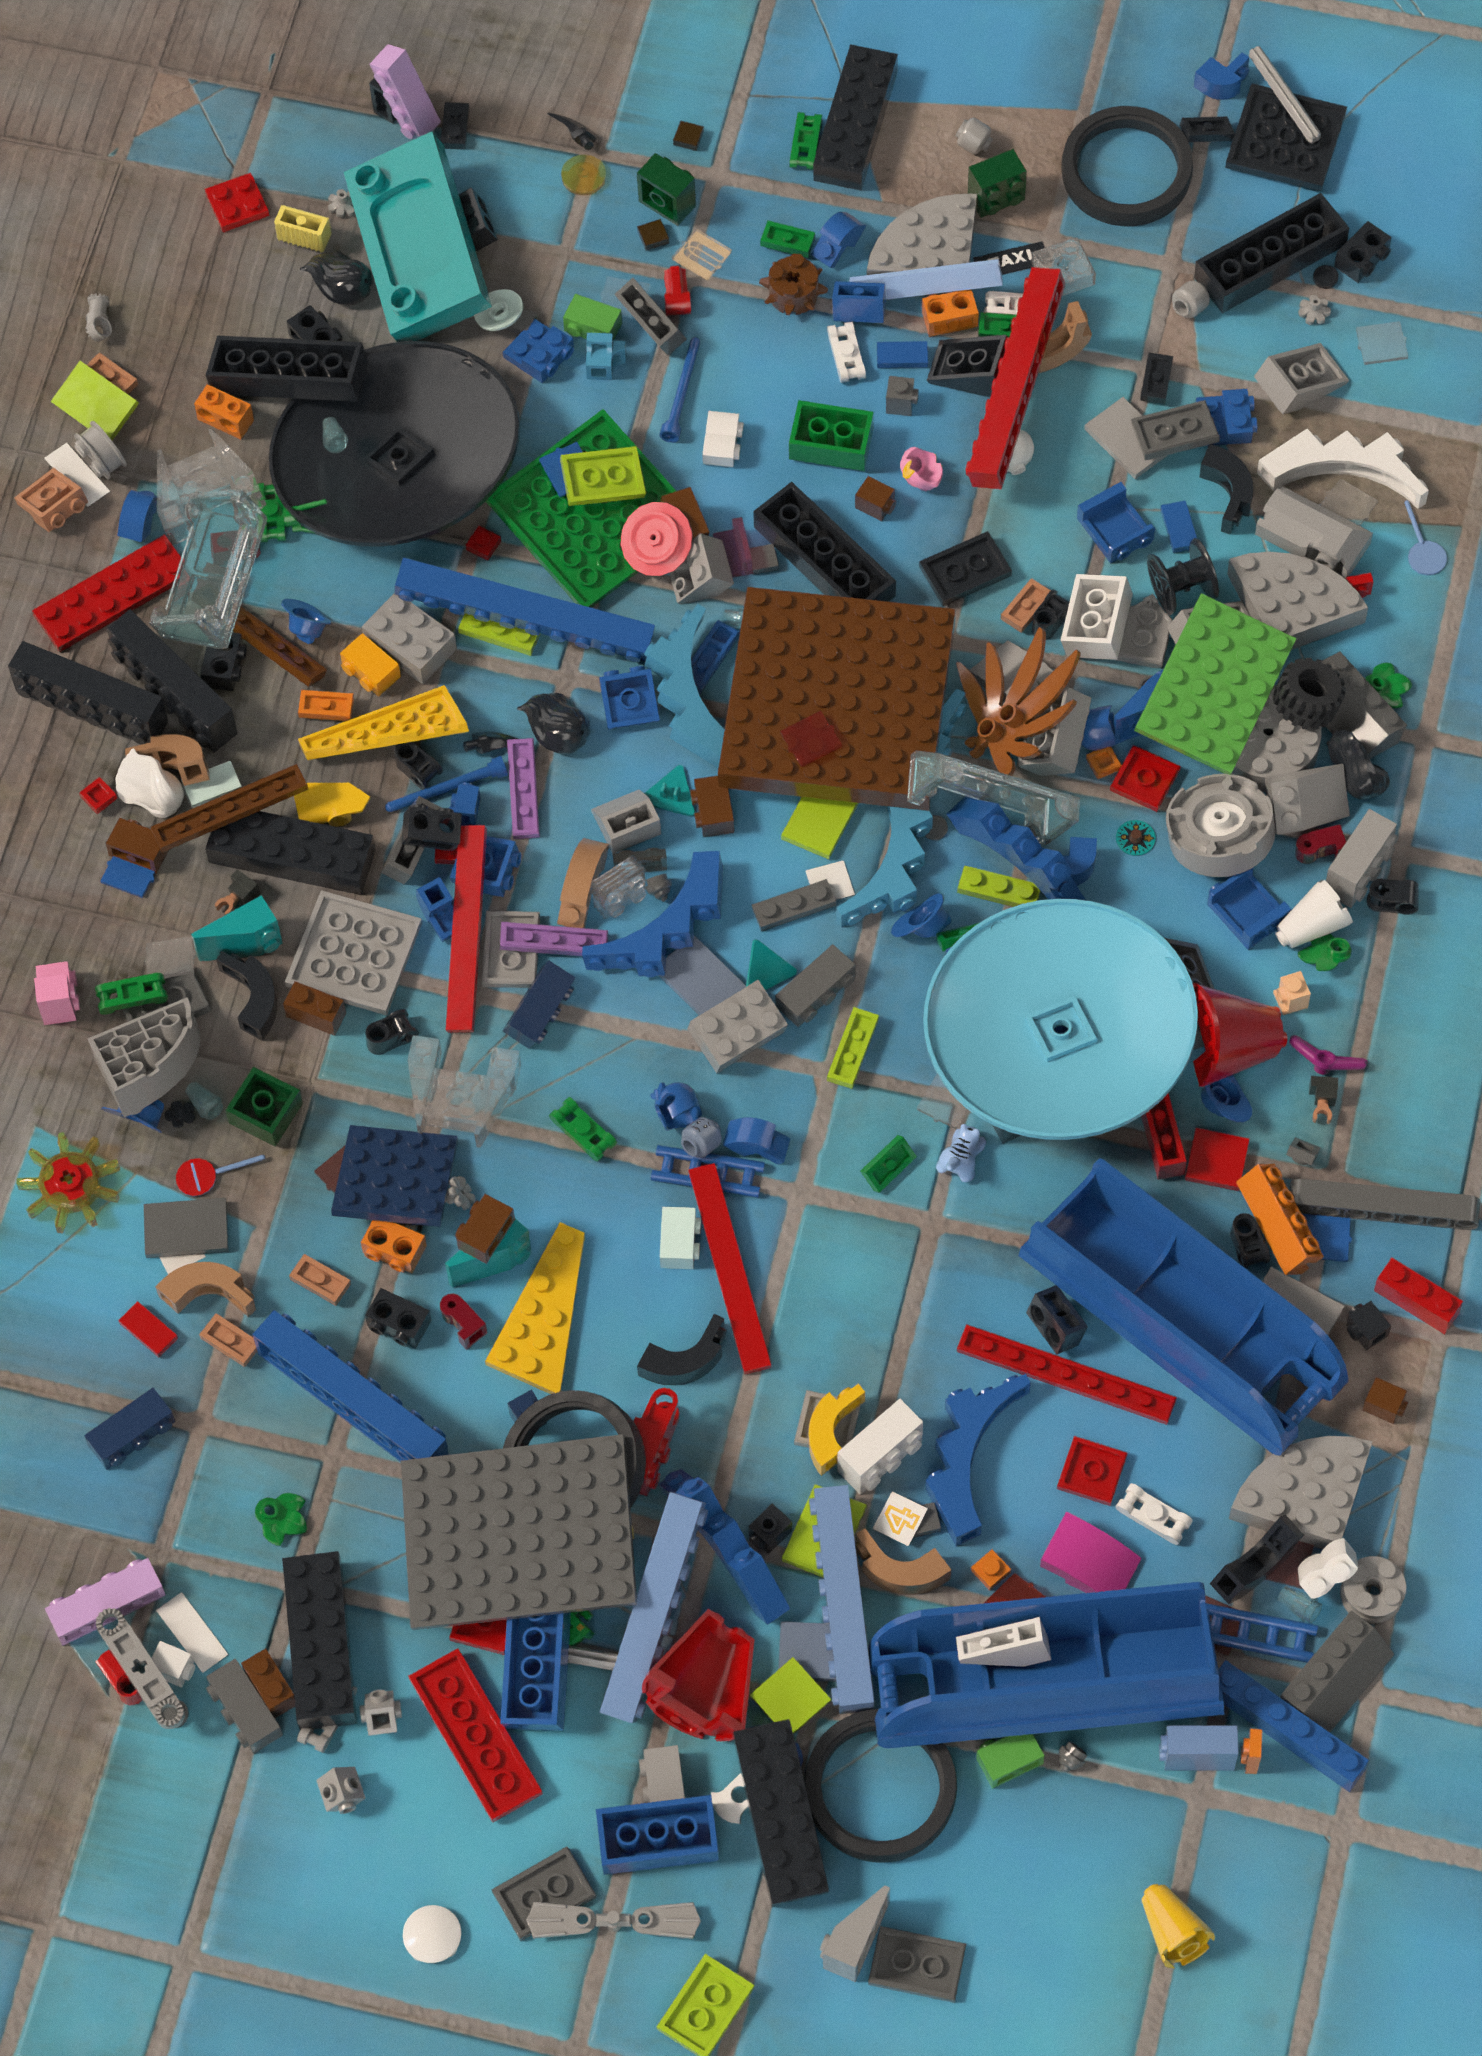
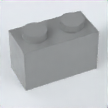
M678 1745L644 1749V1759L639 1760L641 1777L647 1776L648 1787H642L644 1803L684 1798Z

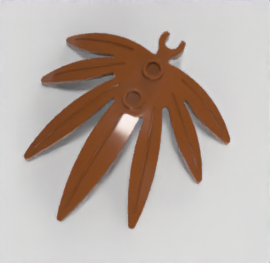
M1040 627L1031 642L1003 705L1004 673L999 654L994 645L989 642L986 644L987 700L982 687L970 670L962 663H956L967 701L978 723L977 732L979 735L977 737H969L964 743L969 748L975 746L969 752L970 756L975 759L980 758L984 754L985 749L989 747L998 771L1007 778H1011L1016 769L1015 762L1009 755L1010 753L1023 759L1035 758L1042 753L1038 747L1032 744L1017 741L1022 738L1039 735L1053 728L1077 704V701L1073 699L1065 705L1037 718L1058 698L1071 679L1081 656V652L1077 649L1026 697L1037 678L1043 661L1046 632Z

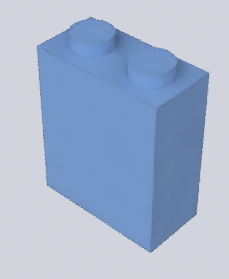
M1167 1726L1166 1735H1161L1159 1761H1164L1165 1771H1234L1238 1757L1237 1726Z

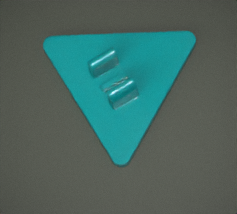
M682 765L676 766L644 793L655 808L690 817L694 816L695 811Z
M753 940L746 987L759 980L763 988L767 990L797 973L795 967L759 940Z

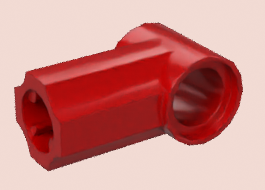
M670 266L669 269L664 270L666 315L691 314L690 291H687L686 269L680 266Z
M107 1650L101 1654L95 1662L118 1693L121 1701L127 1705L140 1703L142 1698L137 1690L129 1694L123 1692L124 1688L132 1683L112 1652Z

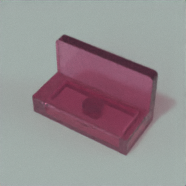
M742 517L732 519V530L713 533L714 538L723 541L732 578L753 574L752 557Z

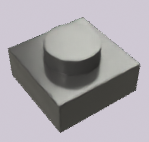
M1295 1137L1286 1155L1292 1157V1160L1298 1164H1309L1312 1166L1321 1147Z

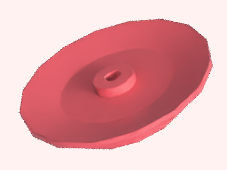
M652 502L639 507L628 517L622 529L621 547L625 559L633 569L647 576H662L675 571L685 562L691 550L693 533L689 520L680 509L668 503Z

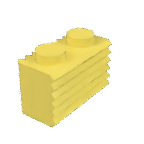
M281 205L274 221L278 241H287L288 244L292 243V245H301V247H306V249L319 250L320 253L324 252L332 233L328 217Z

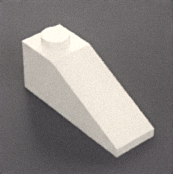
M1040 1617L956 1637L960 1664L1028 1666L1051 1660L1048 1636Z

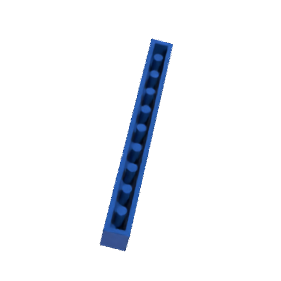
M404 557L395 583L394 595H398L404 601L412 602L417 600L424 602V605L430 608H447L456 615H463L464 613L473 615L479 621L488 622L491 620L499 622L505 628H521L531 635L544 634L557 642H564L565 640L574 642L580 648L589 649L592 647L600 649V652L611 656L615 654L622 655L632 662H640V660L646 662L647 656L644 653L652 641L655 629L654 624Z

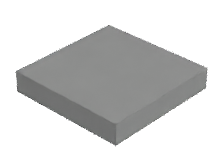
M806 1390L794 1445L809 1448L810 1419L814 1409L826 1394ZM861 1405L844 1417L835 1428L834 1437L841 1448L854 1437Z

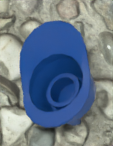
M284 599L281 602L283 608L289 613V631L296 634L301 641L307 644H312L315 638H319L322 635L326 624H331V621L319 610L306 602L296 599Z
M935 894L921 905L901 916L891 929L892 935L894 937H902L913 932L919 937L929 938L941 932L952 921L951 916L942 906L944 896L942 894Z
M1233 1075L1202 1088L1201 1100L1203 1105L1217 1116L1242 1123L1248 1121L1252 1116L1250 1102Z
M159 1100L143 1108L140 1113L126 1117L123 1116L119 1108L117 1110L107 1107L101 1108L108 1113L142 1123L162 1133V1131L157 1129L164 1110V1104Z

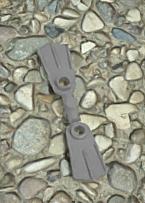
M534 1902L526 1922L531 1930L533 1939L586 1934L592 1931L595 1925L596 1927H607L612 1932L620 1930L621 1927H631L632 1925L633 1929L640 1934L694 1939L701 1919L696 1911L694 1902L641 1907L635 1910L632 1916L631 1914H619L616 1911H610L608 1914H596L595 1916L594 1912L587 1907ZM581 1915L587 1916V1923L579 1924L577 1922L578 1917ZM642 1915L650 1918L647 1924H641L638 1921Z

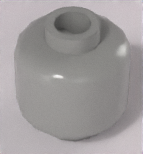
M970 118L968 121L964 119L955 135L958 138L957 144L974 155L978 154L981 149L986 152L993 141V138L989 137L991 128L976 118Z
M1197 281L1186 282L1172 295L1173 309L1178 315L1185 318L1197 316L1209 305L1208 291Z

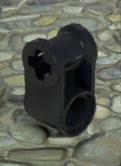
M1052 589L1042 604L1035 610L1032 623V633L1034 636L1040 627L1046 632V640L1050 639L1065 622L1070 601L1058 595L1057 590Z
M414 742L397 744L395 746L394 753L397 768L420 789H426L429 781L436 775L443 773L441 765ZM404 754L412 755V757L407 759L402 758L401 756Z
M1381 878L1371 883L1366 903L1372 911L1409 915L1419 910V885L1413 880Z
M397 1010L389 1016L367 1026L365 1036L367 1049L370 1053L382 1055L417 1038L419 1032L417 1028L411 1025L407 1010ZM375 1036L384 1037L382 1040L375 1041L372 1039Z
M1247 1213L1237 1215L1233 1220L1230 1236L1239 1264L1248 1269L1249 1265L1259 1262L1269 1263V1251L1262 1238L1256 1219ZM1246 1226L1250 1229V1232L1241 1233L1237 1227Z

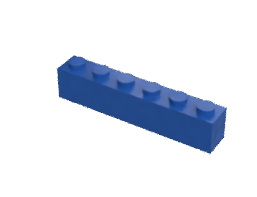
M1225 1660L1218 1669L1224 1705L1258 1729H1262L1265 1734L1350 1792L1366 1771L1369 1760Z

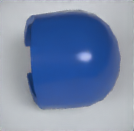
M1112 705L1089 710L1084 737L1081 742L1082 747L1096 751L1116 745L1113 734L1114 714L1110 712Z
M661 1082L658 1089H655L654 1093L650 1094L651 1098L655 1100V1110L666 1131L686 1127L702 1116L695 1090L688 1084L676 1082L665 1085V1083Z

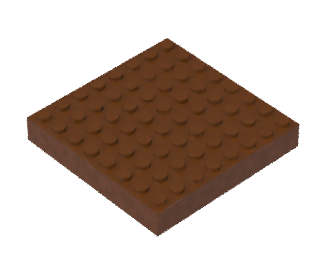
M747 587L718 768L719 787L929 811L955 630V609Z

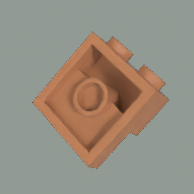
M52 468L14 497L18 506L31 514L35 523L48 532L54 528H61L67 518L74 513L82 512L85 504L88 503L82 488L55 468Z

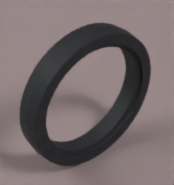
M1117 106L1091 114L1073 129L1065 143L1061 160V171L1066 192L1074 204L1084 213L1098 221L1111 225L1139 226L1155 222L1167 216L1178 207L1186 196L1191 183L1193 159L1191 147L1186 136L1169 118L1147 108ZM1118 128L1139 129L1155 135L1171 149L1177 162L1178 171L1170 187L1158 197L1138 204L1114 203L1097 196L1083 183L1077 169V159L1081 150L1092 138L1103 132Z
M580 1390L561 1391L536 1401L515 1421L505 1439L503 1448L528 1446L534 1434L551 1418L564 1412L588 1410L604 1416L613 1425L618 1435L623 1434L625 1436L631 1509L644 1481L646 1454L637 1426L629 1415L616 1403L591 1392Z
M878 1709L854 1713L843 1718L821 1736L808 1760L804 1783L813 1822L818 1831L832 1846L859 1860L877 1863L893 1862L919 1853L941 1834L955 1806L957 1777L951 1755L944 1743L920 1745L935 1765L940 1786L937 1803L929 1818L912 1833L888 1841L863 1839L841 1827L831 1816L822 1796L821 1783L823 1772L832 1754L844 1742L859 1734L876 1731L875 1717Z

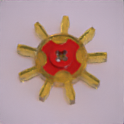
M64 1132L58 1133L57 1143L60 1153L50 1159H47L39 1151L31 1148L28 1151L30 1159L34 1164L42 1168L39 1177L16 1179L19 1190L41 1191L42 1196L26 1209L31 1219L41 1214L50 1206L58 1211L55 1218L57 1233H63L67 1225L69 1213L81 1211L86 1221L92 1227L98 1225L95 1212L90 1208V1205L97 1197L118 1203L120 1199L118 1191L101 1186L100 1178L121 1170L117 1159L97 1166L91 1160L100 1146L98 1138L93 1136L86 1144L82 1153L69 1152L67 1137Z

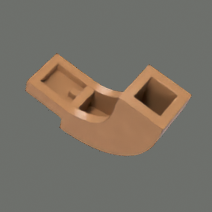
M1078 301L1068 304L1064 321L1057 329L1050 333L1038 373L1051 370L1066 363L1081 352L1091 339L1092 333L1088 325L1087 314L1085 310L1081 309Z
M176 734L157 735L151 737L150 743L125 748L126 756L134 748L139 755H147L157 759L162 769L172 768L179 770L184 786L210 780L209 769L201 746L190 737Z
M583 838L577 845L564 880L557 924L567 927L585 928L592 892L599 874L605 868L609 844Z
M196 1262L187 1264L169 1273L155 1286L159 1298L178 1314L193 1299L205 1294H217L225 1297L247 1317L256 1310L253 1301L255 1297L244 1287L241 1274L219 1263Z
M865 1528L856 1534V1552L861 1559L865 1560L867 1558L863 1562V1573L873 1583L887 1591L903 1595L922 1594L938 1588L951 1579V1569L936 1548L916 1560L901 1562L885 1555Z

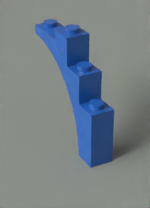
M964 797L946 813L959 834L971 837L999 853L1028 877L1048 900L1078 899L1087 901L1070 876L1073 871L1061 852L1042 848L1029 827L1011 824L998 803Z
M720 851L693 852L691 868L683 888L673 903L658 918L644 928L624 938L604 944L582 946V957L586 970L601 971L603 969L619 968L626 970L636 968L638 976L655 977L665 975L667 948L682 949L684 947H693L694 920L710 921L712 919H721L723 863Z
M1026 1374L1019 1377L1017 1375L1011 1376L1002 1385L994 1389L993 1387H987L980 1391L976 1397L970 1387L964 1391L963 1389L955 1390L945 1399V1410L956 1430L948 1429L939 1434L936 1439L935 1449L946 1470L939 1469L931 1473L928 1479H926L925 1490L931 1501L934 1502L936 1510L955 1546L981 1535L982 1525L974 1508L970 1489V1470L974 1453L983 1434L994 1419L1009 1405L1030 1393L1031 1383Z
M682 1469L669 1473L665 1480L658 1484L667 1497L670 1492H674L706 1503L704 1509L708 1510V1515L704 1526L699 1525L698 1531L727 1568L755 1615L768 1625L790 1610L762 1556L749 1546L737 1522L723 1511L710 1485L699 1477L694 1479Z

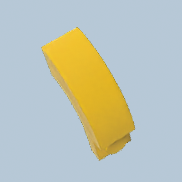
M859 1384L855 1385L852 1389L850 1387L845 1388L838 1395L837 1400L830 1392L827 1393L820 1400L811 1416L809 1424V1451L813 1464L821 1476L838 1464V1451L842 1448L834 1437L836 1426L844 1417L865 1402V1391Z

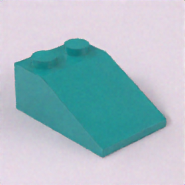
M262 895L191 934L199 961L216 960L222 951L229 955L235 954L240 958L249 957L250 955L253 957L261 956L264 953L275 951L279 945L283 944L278 921Z
M515 1218L487 1264L459 1250L445 1263L449 1285L454 1288L511 1270L517 1264H523L531 1254L528 1229Z

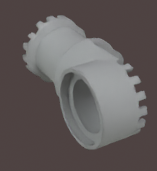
M99 293V296L91 294L87 298L89 313L86 314V333H89L88 337L91 336V340L94 339L95 342L104 340L112 333V326L106 315L110 300L104 294L101 296V293ZM95 326H101L103 334L99 333Z

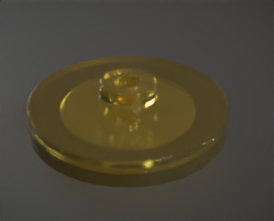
M577 155L570 158L563 165L561 171L562 183L571 193L590 195L600 190L604 185L606 170L598 158L591 155Z

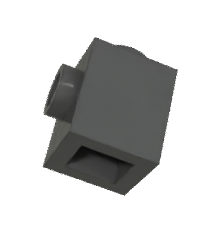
M889 376L886 394V414L911 416L912 406L917 404L919 389L914 388L915 378Z

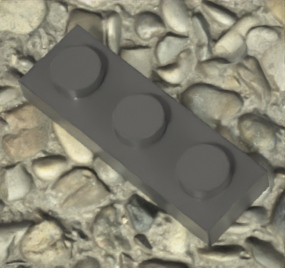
M827 879L752 904V910L762 932L835 907L836 900Z

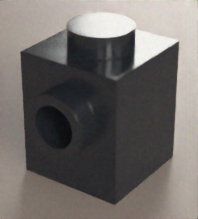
M1372 1301L1365 1305L1360 1303L1349 1311L1346 1324L1347 1332L1354 1341L1358 1340L1366 1351L1389 1336L1391 1325Z
M773 1503L748 1526L749 1541L758 1550L763 1548L768 1554L793 1531L792 1521Z

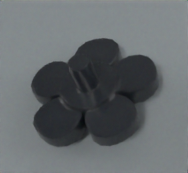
M175 1101L171 1103V1110L165 1112V1119L170 1122L172 1121L173 1127L181 1128L184 1122L187 1124L194 1122L195 1114L193 1112L195 1107L190 1102L182 1106L180 1101Z

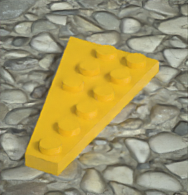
M443 685L299 738L298 741L306 759L311 760L469 732V729L446 686Z
M559 1223L485 1360L487 1366L549 1394L561 1392L562 1390L561 1386L585 1240L584 1232L564 1223Z

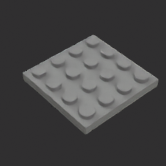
M321 890L286 977L285 986L291 988L294 981L343 999L345 1004L387 1015L420 931L422 918Z

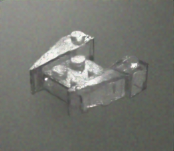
M212 428L208 429L214 446L170 465L161 449L157 451V512L172 545L196 536L189 515L235 497L243 516L267 506L252 470Z
M413 1035L408 1055V1066L418 1133L422 1135L425 1132L426 1126L471 1132L475 1135L476 1147L481 1148L490 1133L492 1125L497 1117H500L504 1110V1105L517 1088L521 1068L520 1052L493 1047L487 1076L439 1069L442 1055L440 1039Z

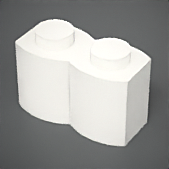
M716 411L708 412L703 447V464L733 467L734 459L739 460L741 444L736 443L737 437L742 438L744 422H739V414Z
M1344 1538L1329 1543L1321 1554L1312 1555L1299 1565V1584L1311 1599L1325 1595L1332 1589L1335 1583L1346 1581L1356 1573L1358 1569L1356 1552Z

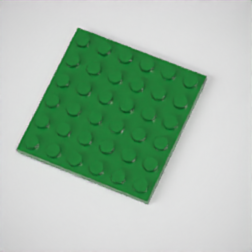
M604 409L502 483L486 501L574 603L590 608L639 572L633 569L627 562L621 547L622 529L628 517L639 507L652 502H661L662 496L676 492L673 486L637 447L646 492L644 498L569 506L567 495L559 497L539 461L541 457L555 452L556 448L562 449L576 442L579 444L582 452L636 446Z

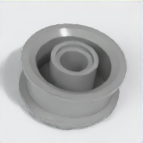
M92 420L90 428L80 435L78 433L74 434L76 439L74 447L83 458L85 456L89 458L92 464L90 467L99 478L104 476L109 480L111 478L110 473L119 466L126 467L127 463L108 435Z
M1369 1556L1357 1560L1358 1569L1356 1573L1348 1580L1343 1581L1341 1585L1340 1595L1343 1606L1348 1613L1352 1610L1369 1624L1384 1623L1398 1613L1405 1598L1406 1581L1404 1575L1393 1562L1382 1557ZM1375 1586L1379 1589L1380 1594L1371 1595L1366 1587Z

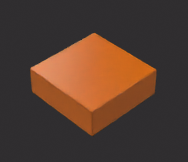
M1112 747L1086 754V760L1097 780L1119 771L1122 766Z

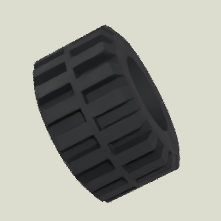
M1299 658L1294 663H1289L1284 669L1273 693L1275 696L1273 702L1275 705H1278L1276 708L1277 712L1282 713V718L1286 721L1290 720L1293 726L1297 727V725H1300L1302 729L1306 730L1309 727L1313 730L1319 729L1320 726L1324 728L1329 722L1333 721L1345 698L1346 687H1343L1345 684L1343 678H1339L1340 673L1337 670L1331 669L1332 666L1330 664H1323L1322 660L1319 659L1313 661L1312 658H1305L1303 661Z

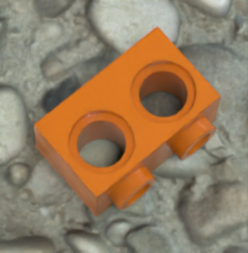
M972 289L941 295L933 294L922 298V315L929 337L978 327L979 313Z
M208 384L194 403L199 421L240 440L254 422L251 404Z
M372 1220L361 1241L362 1251L368 1259L375 1262L381 1260L388 1263L392 1269L398 1272L407 1271L411 1274L427 1246L425 1235L394 1222ZM378 1238H385L387 1240L381 1245L374 1243ZM404 1248L411 1250L407 1255L399 1254V1251Z

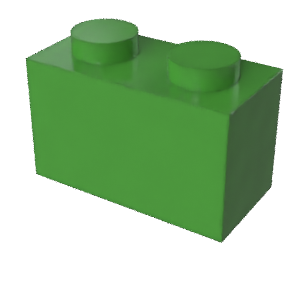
M575 294L563 316L564 331L574 337L580 336L587 339V333H610L613 335L614 341L622 325L621 309Z
M1033 1734L1008 1736L998 1741L994 1739L988 1740L979 1746L980 1749L977 1750L976 1756L992 1789L1044 1764V1754Z

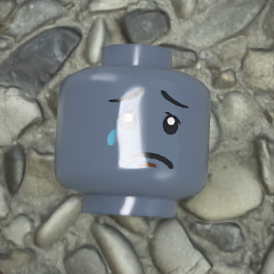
M705 1117L697 1118L682 1131L681 1144L685 1152L690 1156L698 1158L706 1157L722 1141L720 1126L715 1121Z

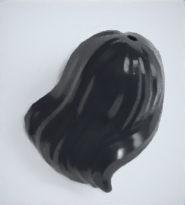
M340 251L317 254L305 266L300 268V271H306L311 274L322 294L333 303L356 305L367 298L371 292L370 287L373 284L370 268L361 261L348 259Z
M564 694L534 695L525 704L517 707V710L523 711L527 715L536 739L546 749L560 754H571L585 745L586 738L590 734L589 718L581 710L572 707Z
M1340 730L1334 733L1332 738L1326 742V745L1328 746L1332 762L1335 765H1344L1348 793L1357 799H1370L1382 795L1390 784L1388 773L1382 767L1371 763L1367 751L1351 731Z

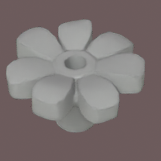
M340 189L337 190V196L330 194L328 197V201L331 203L328 205L330 213L336 212V216L341 218L344 217L345 212L349 217L355 215L349 191L346 193L345 190Z
M1311 295L1309 301L1303 299L1300 302L1299 316L1301 318L1306 317V324L1313 325L1315 320L1318 324L1325 323V317L1331 314V308L1327 307L1328 301L1326 299L1320 300L1317 295Z
M461 1176L451 1178L449 1180L451 1187L447 1189L446 1202L448 1204L455 1203L458 1207L462 1206L463 1210L471 1208V1204L475 1203V1195L470 1193L472 1189L468 1183L466 1184V1179Z

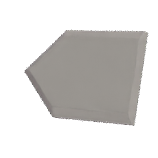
M1153 594L1147 596L1142 602L1133 607L1130 606L1117 661L1152 668L1163 666L1170 636L1167 627L1173 620L1168 613L1164 612Z

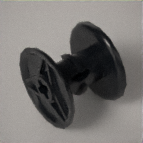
M1196 537L1189 544V561L1182 563L1179 560L1175 562L1174 566L1166 569L1158 556L1155 554L1147 556L1148 574L1153 590L1161 607L1169 615L1176 611L1177 601L1175 593L1182 590L1189 592L1191 591L1190 587L1200 585L1208 597L1216 599L1219 595L1218 579L1212 560L1205 546Z

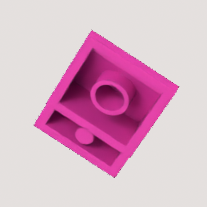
M1066 1511L1041 1558L1040 1567L1066 1579V1584L1085 1593L1126 1589L1141 1561V1557L1107 1533Z

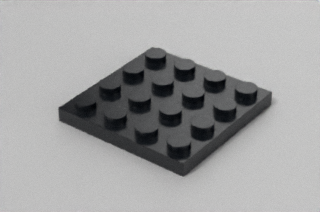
M1251 83L1225 168L1322 192L1347 113V106L1294 94L1321 133L1318 141L1310 143L1274 91L1269 87Z

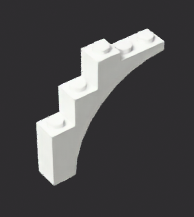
M1306 429L1261 458L1258 463L1257 474L1273 491L1289 482L1308 476L1347 474L1367 478L1388 486L1404 496L1417 509L1426 504L1429 491L1425 482L1418 479L1412 473L1411 468L1406 462H1402L1403 446L1398 439H1393L1388 432L1363 448L1361 441L1357 437H1353L1348 430L1323 446L1321 439Z

